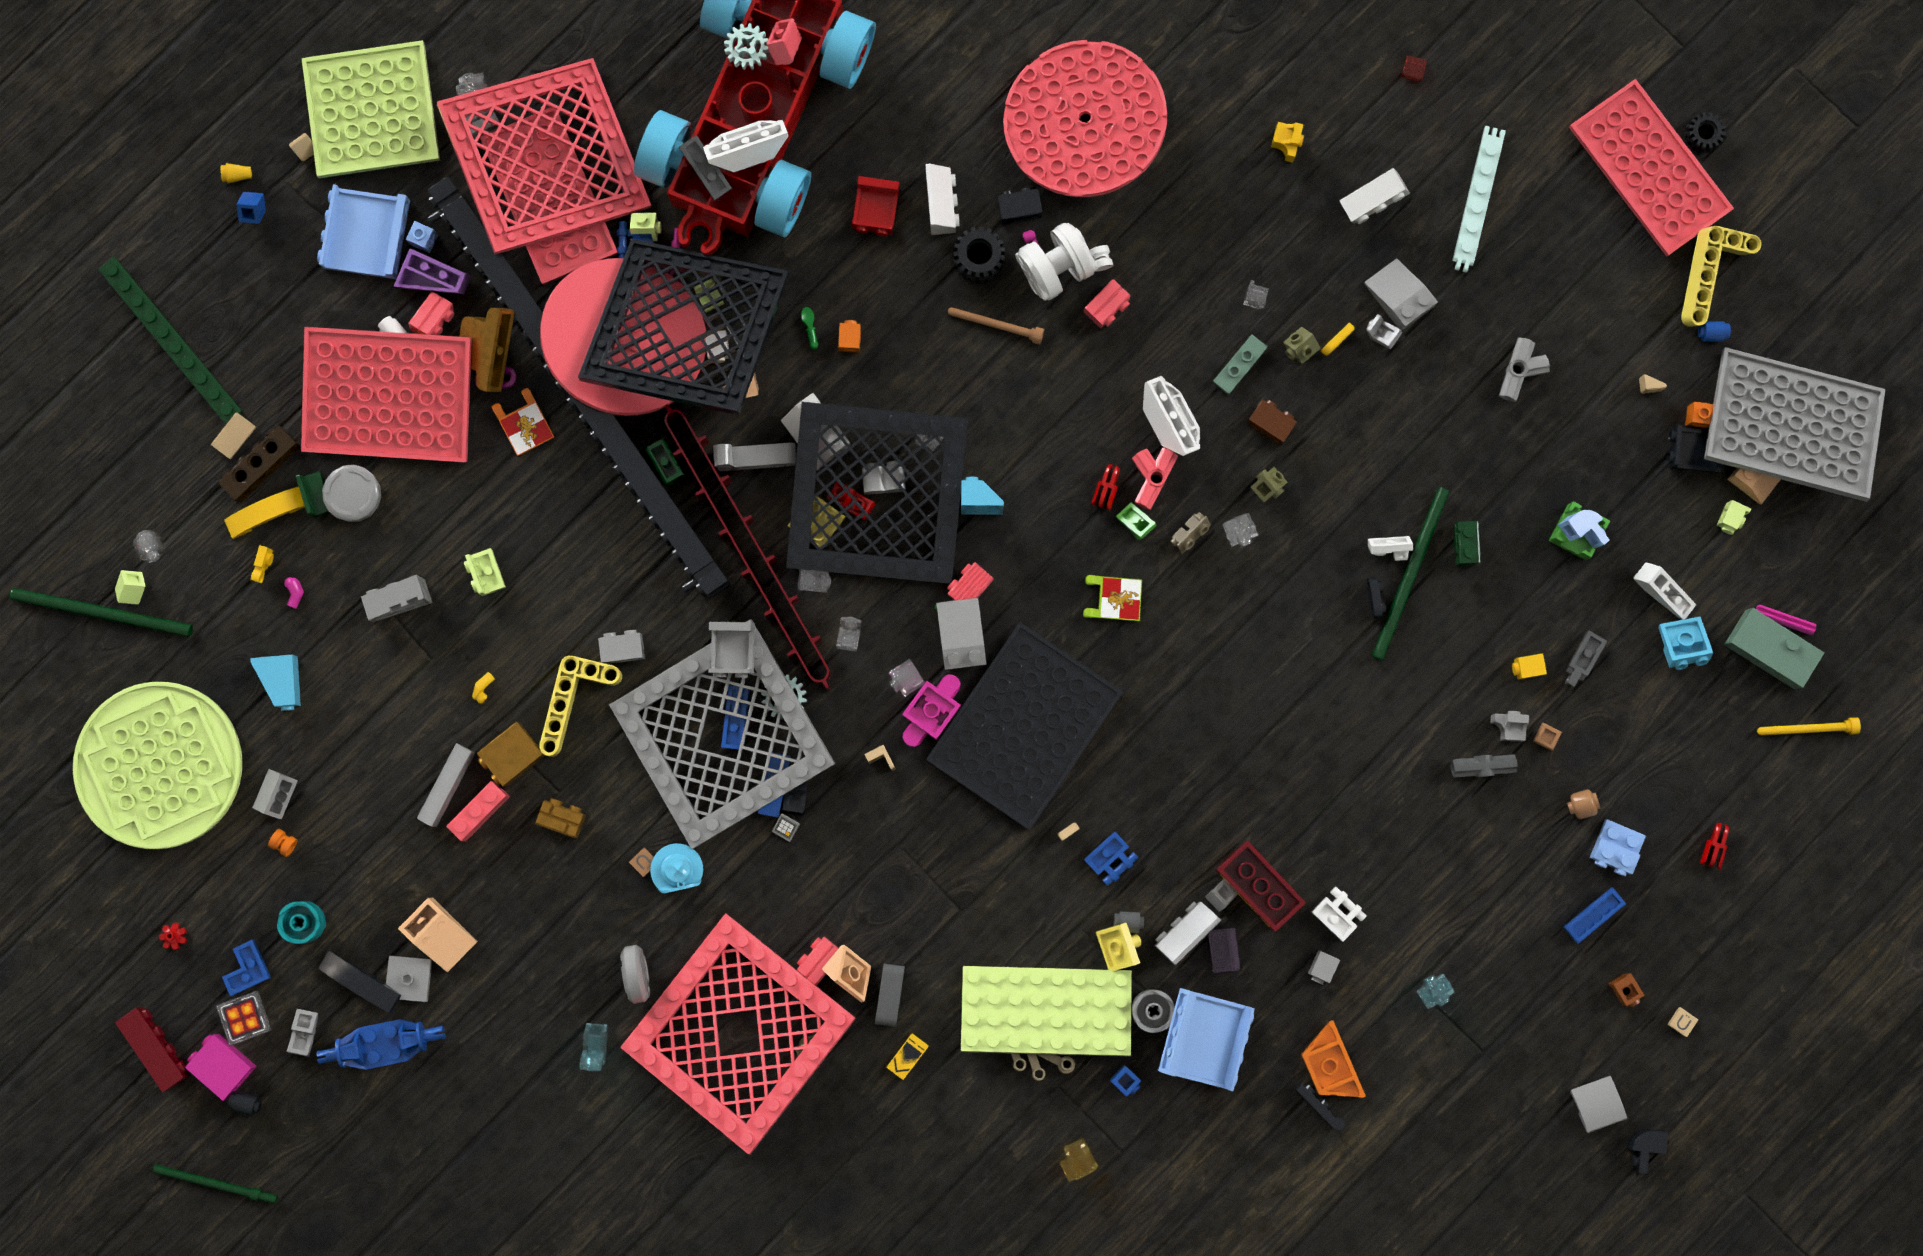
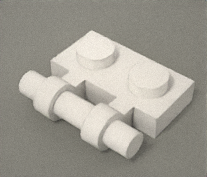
M1334 887L1330 893L1335 897V900L1331 902L1325 897L1311 913L1343 942L1357 928V925L1351 920L1356 917L1363 921L1367 915L1361 911L1362 908L1358 904L1355 905L1347 897L1348 895L1344 891L1341 892L1337 887ZM1341 903L1349 910L1347 915L1338 908Z

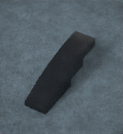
M329 950L318 968L352 992L388 1013H392L401 997L400 993L379 978L365 972L353 962H348L334 951Z

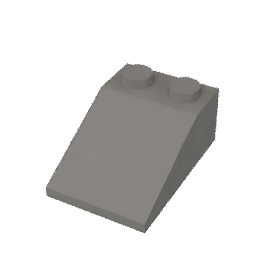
M1397 258L1364 282L1368 290L1401 331L1430 311L1438 303L1427 287Z
M978 598L936 603L945 670L986 665Z

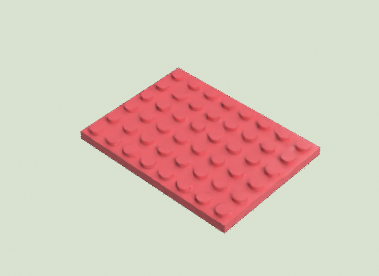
M304 327L301 452L467 462L472 337Z

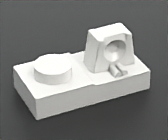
M1409 536L1368 539V548L1371 554L1377 556L1393 552L1395 561L1408 559L1409 551H1413V543Z

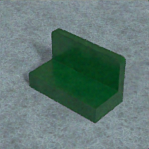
M318 471L306 476L295 475L307 514L315 518L330 513L323 502L322 490L325 483L321 472Z

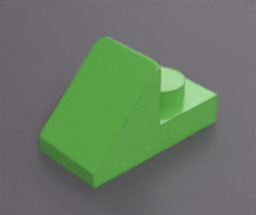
M1133 503L1126 506L1116 516L1133 533L1137 540L1144 538L1157 526L1153 520Z

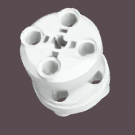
M1062 223L1050 232L1055 248L1045 254L1037 243L1032 242L1021 247L1019 252L1015 254L1032 290L1044 301H1050L1063 292L1058 275L1064 271L1069 270L1072 276L1080 282L1083 279L1089 278L1098 270V266L1081 232L1069 223Z

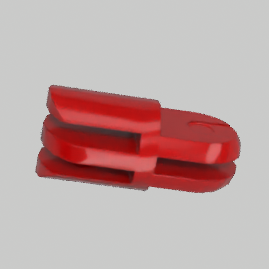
M1113 464L1107 465L1102 481H1098L1091 505H1096L1103 488L1098 506L1100 508L1104 507L1111 490L1106 507L1107 510H1111L1118 489L1115 486L1120 472L1118 466L1115 467L1110 483H1108Z
M1720 822L1715 825L1711 839L1706 841L1700 861L1702 865L1706 863L1710 847L1713 846L1708 860V867H1713L1720 848L1721 851L1716 864V869L1721 870L1728 846L1725 843L1729 832V826L1725 824L1719 842H1717L1722 825Z

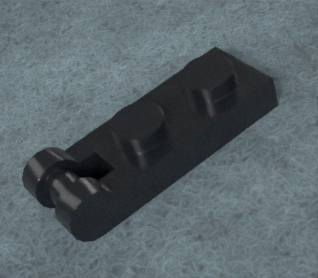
M1299 1083L1294 1088L1332 1128L1342 1130L1345 1127L1344 1120L1338 1116H1333L1328 1111L1331 1107L1323 1099L1319 1101L1314 1096L1316 1092L1309 1084L1304 1086L1302 1083Z

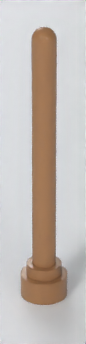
M952 307L948 309L950 316L1026 336L1035 344L1040 345L1045 329L1040 327L1028 329Z

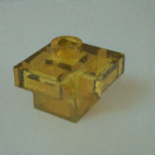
M1084 1138L1063 1148L1067 1158L1059 1163L1069 1182L1094 1172L1098 1167Z

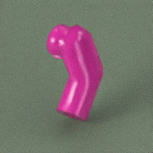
M289 577L285 580V587L288 588L291 594L287 605L297 609L304 590L299 580Z

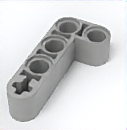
M795 443L732 447L731 444L713 445L714 467L717 471L796 465Z

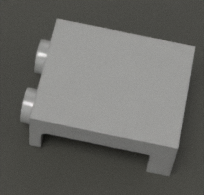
M709 622L712 640L711 668L708 669V673H714V677H727V673H735V677L748 678V674H754L755 623Z

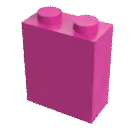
M210 1034L202 1042L203 1047L199 1052L195 1051L188 1058L187 1061L189 1063L185 1068L224 1101L229 1099L231 1093L241 1086L257 1066L221 1034Z

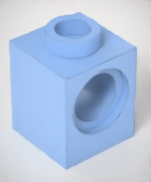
M414 221L406 240L411 246L430 254L438 234L434 229Z

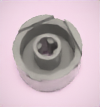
M1147 989L1139 993L1133 1000L1131 1015L1134 1022L1141 1029L1150 1033H1157L1170 1026L1175 1007L1173 1001L1166 993L1156 989ZM1156 1005L1158 1014L1149 1016L1150 1011H1148V1008H1153Z

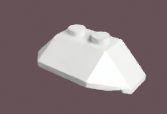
M778 120L777 122L758 121L720 134L703 148L709 164L736 172L774 159L788 138V133L783 120Z
M1162 376L1145 382L1143 411L1161 445L1182 456L1199 450L1200 427L1181 392L1172 384L1166 382Z

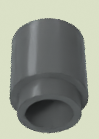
M1120 911L1119 913H1114V926L1127 923L1130 933H1139L1140 929H1144V917H1140V912Z

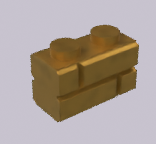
M553 798L550 801L544 800L536 824L570 837L578 838L586 817L585 814L581 813L582 809L572 805L569 808L561 806L563 802Z

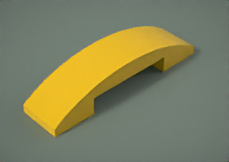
M295 487L251 504L232 514L224 521L232 539H235L252 531L254 527L286 513L291 514L304 508L305 505L299 487Z

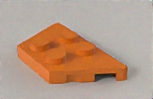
M1331 1020L1301 1054L1316 1091L1319 1095L1366 1097L1335 1023Z

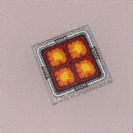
M258 991L216 1006L229 1046L272 1031Z

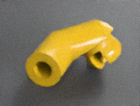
M489 672L479 679L474 686L472 697L480 704L487 699V695L483 693L485 688L495 680Z

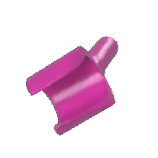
M1034 231L1023 232L1022 235L1025 243L1035 242L1038 244Z

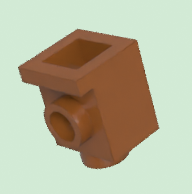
M1625 973L1608 983L1622 1006L1633 1007L1641 1002L1640 998L1645 996L1631 973ZM1625 987H1627L1629 990V993L1627 995H1624L1623 989Z

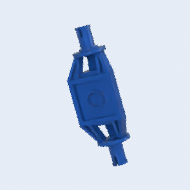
M404 1019L359 1027L344 1038L336 1039L335 1048L317 1051V1057L326 1056L317 1059L319 1064L338 1061L341 1068L349 1066L365 1070L406 1062L420 1051H426L427 1042L445 1039V1033L436 1034L437 1032L445 1031L443 1025L425 1029L422 1022L414 1023Z

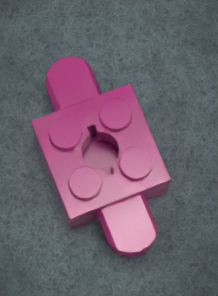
M944 676L937 687L926 681L906 708L902 716L911 723L904 731L903 739L908 746L916 747L920 745L927 734L937 741L960 709L961 705L953 700L960 689V681L956 676Z

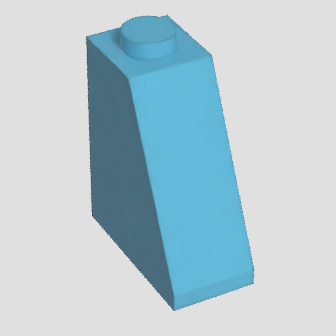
M281 655L250 658L253 668L275 707L281 708V711L294 710V706H301L298 656Z

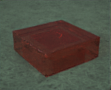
M1407 55L1401 77L1421 82L1427 60Z

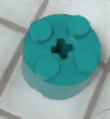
M297 901L287 904L280 911L277 929L281 937L294 944H305L315 941L321 936L326 927L323 911L319 906L309 901ZM300 919H304V926L298 925L301 922Z

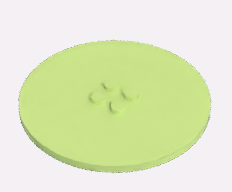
M149 682L134 685L107 699L94 711L84 725L73 757L75 789L79 801L89 818L98 828L115 840L144 849H167L181 846L194 841L211 830L232 805L242 775L240 741L226 713L218 704L203 693L193 688L170 682Z

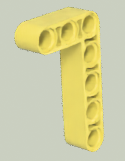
M1720 226L1707 227L1699 231L1681 316L1685 326H1700L1707 322L1721 251L1738 255L1757 253L1761 248V240L1758 236ZM1710 232L1713 236L1712 240L1709 237ZM1728 237L1731 239V244L1728 243ZM1706 252L1708 254V261L1705 257ZM1702 273L1704 274V281L1701 278ZM1698 293L1700 294V301L1697 298ZM1694 313L1696 314V321L1693 319Z
M566 656L562 659L539 748L544 755L554 757L562 749L579 678L615 686L622 680V673L617 667L575 656ZM571 660L575 661L576 668L573 671H568L566 668L567 663ZM594 665L596 673L593 676H588L587 668ZM615 670L617 673L616 679L608 681L607 673ZM570 681L571 688L566 692L562 691V683ZM559 701H564L566 704V708L562 712H558L556 709ZM555 721H559L561 725L560 730L557 732L551 730V724ZM553 741L555 749L553 752L548 753L546 751V744Z

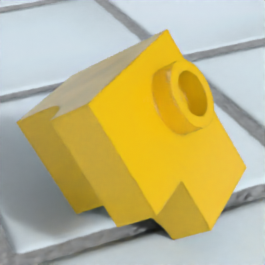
M1278 122L1271 147L1281 150L1285 155V161L1293 162L1297 147L1302 146L1304 135L1301 134L1303 124Z

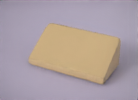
M236 412L211 445L229 459H232L255 430L256 426Z

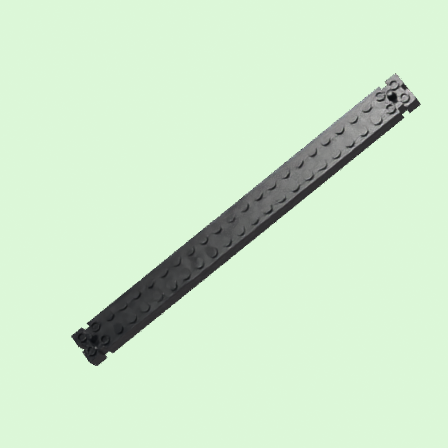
M447 176L428 189V192L431 194L428 199L437 211L428 216L427 219L431 224L441 218L444 220L446 225L452 230L451 232L461 246H464V251L472 262L475 263L474 265L484 279L488 278L486 283L496 296L500 294L497 299L504 308L515 310L513 322L518 329L523 328L520 331L530 346L535 345L532 347V350L540 361L544 362L545 358L540 340V325L543 312L503 254L495 255L485 228ZM547 363L543 364V366L546 368L551 377L555 379L549 367L547 366ZM556 380L555 383L564 395H569L566 399L576 413L578 411L581 412L578 416L587 429H593L590 431V434L599 446L604 445L601 449L610 462L615 461L616 464L613 467L622 479L626 478L628 480L625 482V485L634 496H639L636 500L645 513L650 512L651 515L648 518L657 530L662 529L663 532L660 535L668 546L673 545L672 553L680 564L682 562L686 564L683 569L691 580L681 586L684 592L687 593L696 586L703 597L708 596L712 599L731 586L614 415L583 404L570 395Z

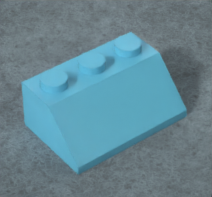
M966 477V480H962V515H1003L1004 501L983 480H978V477Z

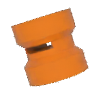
M277 829L270 838L268 847L273 850L277 849L281 855L288 857L294 850L298 839L293 836L289 837L283 830Z

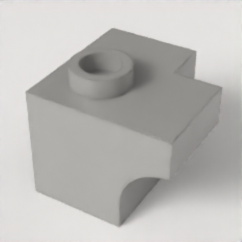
M1508 711V714L1491 715V723L1500 729V741H1526L1529 715H1522L1519 711Z

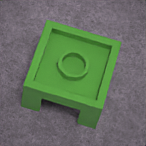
M1574 501L1568 504L1558 524L1568 516L1582 511L1580 510L1582 506ZM1602 517L1603 519L1598 525L1605 531L1610 520ZM1557 524L1549 539L1550 542L1584 560L1592 557L1596 548L1591 547L1584 535L1569 541Z

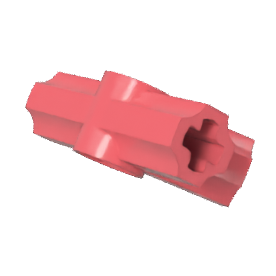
M1162 448L1155 461L1148 449H1145L1132 457L1133 462L1145 478V482L1134 502L1145 510H1151L1178 458L1177 454L1169 449ZM1154 475H1158L1161 477L1162 481L1160 483H1154L1152 482L1151 477Z

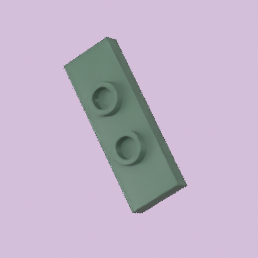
M1251 334L1213 380V383L1229 395L1264 353L1267 346Z

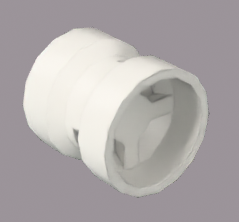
M1108 245L1090 249L1092 257L1098 266V270L1095 272L1113 267L1112 259L1108 255L1110 253Z

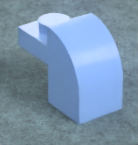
M1583 510L1577 512L1558 524L1569 541L1584 535L1592 548L1603 546L1609 541L1604 529L1598 525L1603 518L1594 511Z

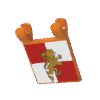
M528 388L521 391L527 405L505 415L499 403L492 406L517 456L554 438L533 394Z

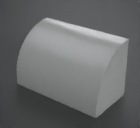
M268 769L252 808L263 814L282 819L298 780Z

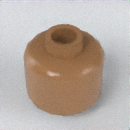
M1589 789L1573 793L1570 797L1571 802L1567 803L1571 815L1575 814L1580 820L1597 815L1598 809H1601L1596 792L1592 793Z

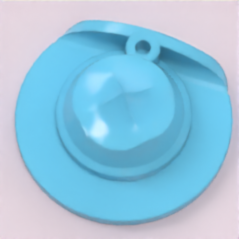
M667 845L655 854L651 862V878L661 893L698 886L703 875L702 860L698 853L687 845Z

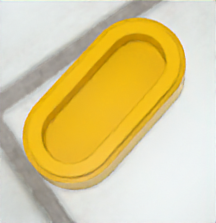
M1349 322L1323 347L1321 352L1328 356L1354 331L1355 327Z

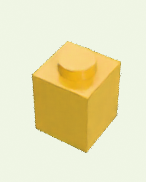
M1543 654L1519 657L1514 659L1512 664L1513 674L1517 675L1518 680L1547 674Z

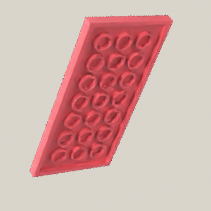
M1636 79L1569 126L1570 130L1666 257L1697 236L1701 229L1711 226L1734 209Z
M550 107L544 110L543 114L553 118L557 110ZM558 114L556 120L563 123L560 115ZM531 115L524 118V120L534 124L537 115ZM540 117L536 126L547 130L551 122ZM514 122L507 126L514 129L517 122ZM521 123L517 131L527 136L531 127ZM553 124L550 132L560 137L564 128ZM501 128L497 137L508 142L512 133ZM534 129L518 162L550 178L556 179L571 147ZM566 132L563 139L571 142ZM485 135L480 137L482 144L488 147L492 139ZM515 135L511 144L521 148L525 139ZM495 140L491 149L502 154L506 145ZM509 147L505 156L515 160L519 152ZM573 150L571 158L578 160L575 150ZM489 153L490 163L496 166L499 157ZM502 159L498 168L509 172L513 164ZM568 161L565 170L575 174L578 165ZM516 166L512 174L522 179L526 170ZM581 168L578 176L587 180L584 171ZM496 171V177L499 183L503 185L507 176ZM529 172L525 181L536 185L540 177ZM562 173L559 182L569 186L572 177ZM510 178L506 187L516 191L520 182ZM542 179L539 187L549 192L553 183ZM575 180L572 188L583 192L586 184ZM523 184L519 193L530 198L534 189ZM556 185L552 194L563 198L566 189ZM589 186L585 194L595 199ZM503 190L507 202L510 203L514 195ZM536 191L533 200L543 204L547 195ZM569 192L566 200L576 205L580 196ZM517 197L513 205L524 210L528 201ZM550 197L546 206L557 211L560 202ZM583 198L579 206L591 202ZM530 203L526 212L537 216L541 208ZM563 204L560 212L572 207ZM511 209L515 221L518 222L521 213ZM544 210L541 217L551 215L553 213ZM524 215V217H523L521 223H524V222H527V221H530V220H533V219H531V218H529V217H527V216ZM605 222L526 245L543 286L566 277L574 270L588 263L609 259L618 253Z

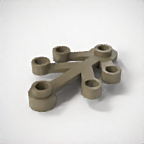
M1011 1053L1014 1061L1013 1068L1018 1072L1023 1071L1026 1068V1061L1020 1057V1053ZM1027 1054L1033 1071L1032 1077L1036 1081H1041L1045 1077V1071L1040 1067L1037 1056L1056 1064L1062 1074H1069L1075 1068V1062L1069 1056ZM1021 1061L1023 1068H1017L1016 1062ZM1063 1062H1070V1068H1064ZM1036 1071L1042 1072L1041 1078L1035 1076Z

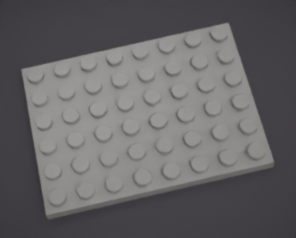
M1725 347L1721 355L1713 403L1714 410L1710 422L1704 459L1867 502L1871 495L1885 389Z

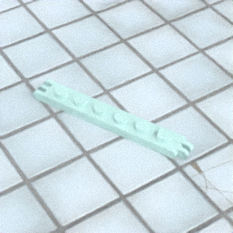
M1485 126L1453 256V261L1456 262L1455 270L1459 271L1461 263H1463V272L1466 273L1469 265L1473 266L1505 136V130H1501L1499 137H1497V128H1493L1491 135H1489V126Z

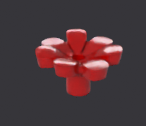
M177 922L173 923L171 928L169 925H165L162 928L164 934H160L159 939L165 941L163 943L164 948L169 949L172 947L173 950H178L180 948L179 943L186 944L187 938L183 937L187 930L185 928L179 929L180 925Z

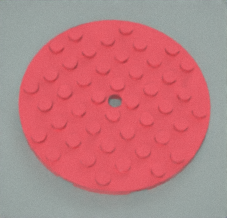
M1079 40L1064 43L1039 55V58L1020 72L1008 93L1003 119L1004 133L1010 153L1020 169L1031 180L1047 190L1065 196L1093 197L1111 193L1128 185L1150 166L1157 156L1165 137L1167 107L1159 80L1140 57L1124 47L1113 43ZM1083 114L1090 115L1091 119L1088 123L1079 120Z

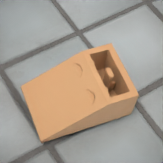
M427 898L398 928L415 946L446 972H449L478 942L434 898Z

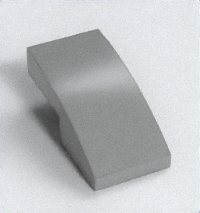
M301 1009L296 1010L291 1028L293 1032L287 1049L288 1053L309 1057L316 1031L318 1013Z

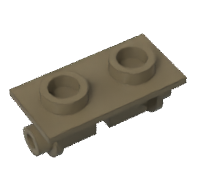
M1200 512L1194 514L1185 523V526L1189 528L1188 531L1181 527L1172 536L1170 542L1175 547H1178L1181 554L1191 549L1195 541L1200 536L1206 534L1211 526L1207 516L1204 517Z

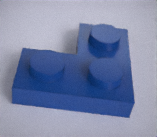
M250 940L233 948L241 968L222 977L230 996H234L271 978L255 940Z

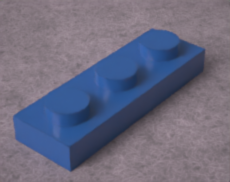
M729 685L727 696L737 698L740 687ZM743 688L741 699L749 701L750 689ZM727 699L726 711L734 712L736 701ZM740 702L737 714L747 716L749 704ZM725 714L721 748L739 750L747 719Z

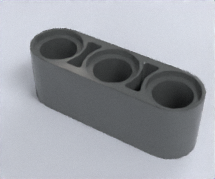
M884 963L875 1019L876 1025L896 1027L905 966Z

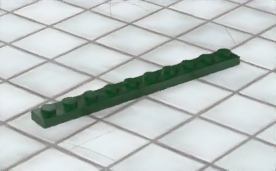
M112 257L98 269L223 422L227 424L236 412L240 415L244 413L118 259Z

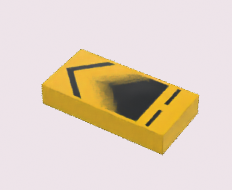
M912 1033L887 1065V1068L904 1080L929 1045Z

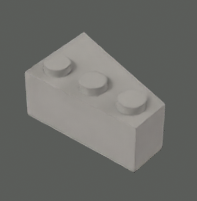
M418 575L399 582L390 583L379 590H369L366 592V595L361 596L367 618L371 622L432 603L426 581Z

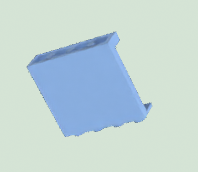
M333 184V188L328 194L329 210H326L324 218L326 227L321 233V242L323 244L322 250L318 251L317 260L324 269L397 279L410 199L402 194H398L395 197L341 189Z
M1180 988L1158 1071L1233 1091L1238 1080L1237 1075L1243 1061V1052L1248 1041V1032L1254 1019L1253 1013L1255 1008Z

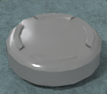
M346 465L334 470L326 479L322 490L323 502L328 511L336 518L347 522H359L370 517L378 508L381 500V487L376 477L367 469L357 465Z
M638 945L627 946L621 952V971L625 992L627 993L628 1000L633 1004L646 1002L650 996L648 967L643 949Z

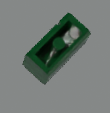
M664 439L645 448L668 488L686 478Z
M1478 521L1457 522L1453 525L1455 555H1457L1455 557V566L1478 565L1481 563Z

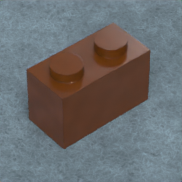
M1262 399L1247 424L1281 446L1297 421L1294 420L1295 417L1292 414L1278 410L1277 405L1272 401Z

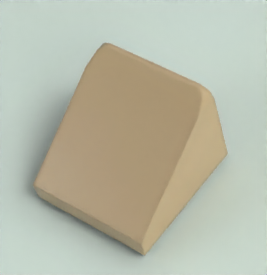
M306 133L289 144L301 161H305L314 155L312 140Z
M1643 375L1639 378L1642 394L1661 392L1667 387L1665 383L1648 375Z

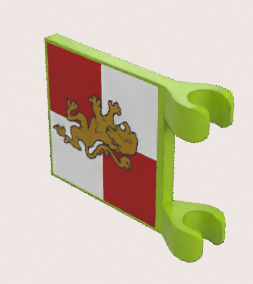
M1088 575L1086 577L1085 583L1087 585H1100L1099 609H1084L1083 616L1085 618L1140 621L1142 580Z

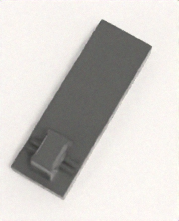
M696 135L679 146V149L712 198L716 200L732 188L719 168L709 164L704 146Z

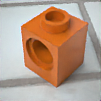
M846 320L844 323H840L839 352H860L861 325L853 320Z
M1701 402L1690 404L1687 407L1685 426L1700 429L1710 427L1714 404Z

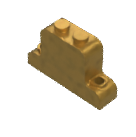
M490 308L486 318L464 317L462 320L459 337H472L471 369L477 373L476 384L480 390L488 392H501L515 310Z

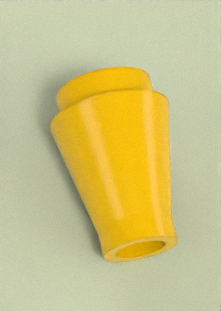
M229 163L221 165L222 182L229 184L252 179L251 167Z

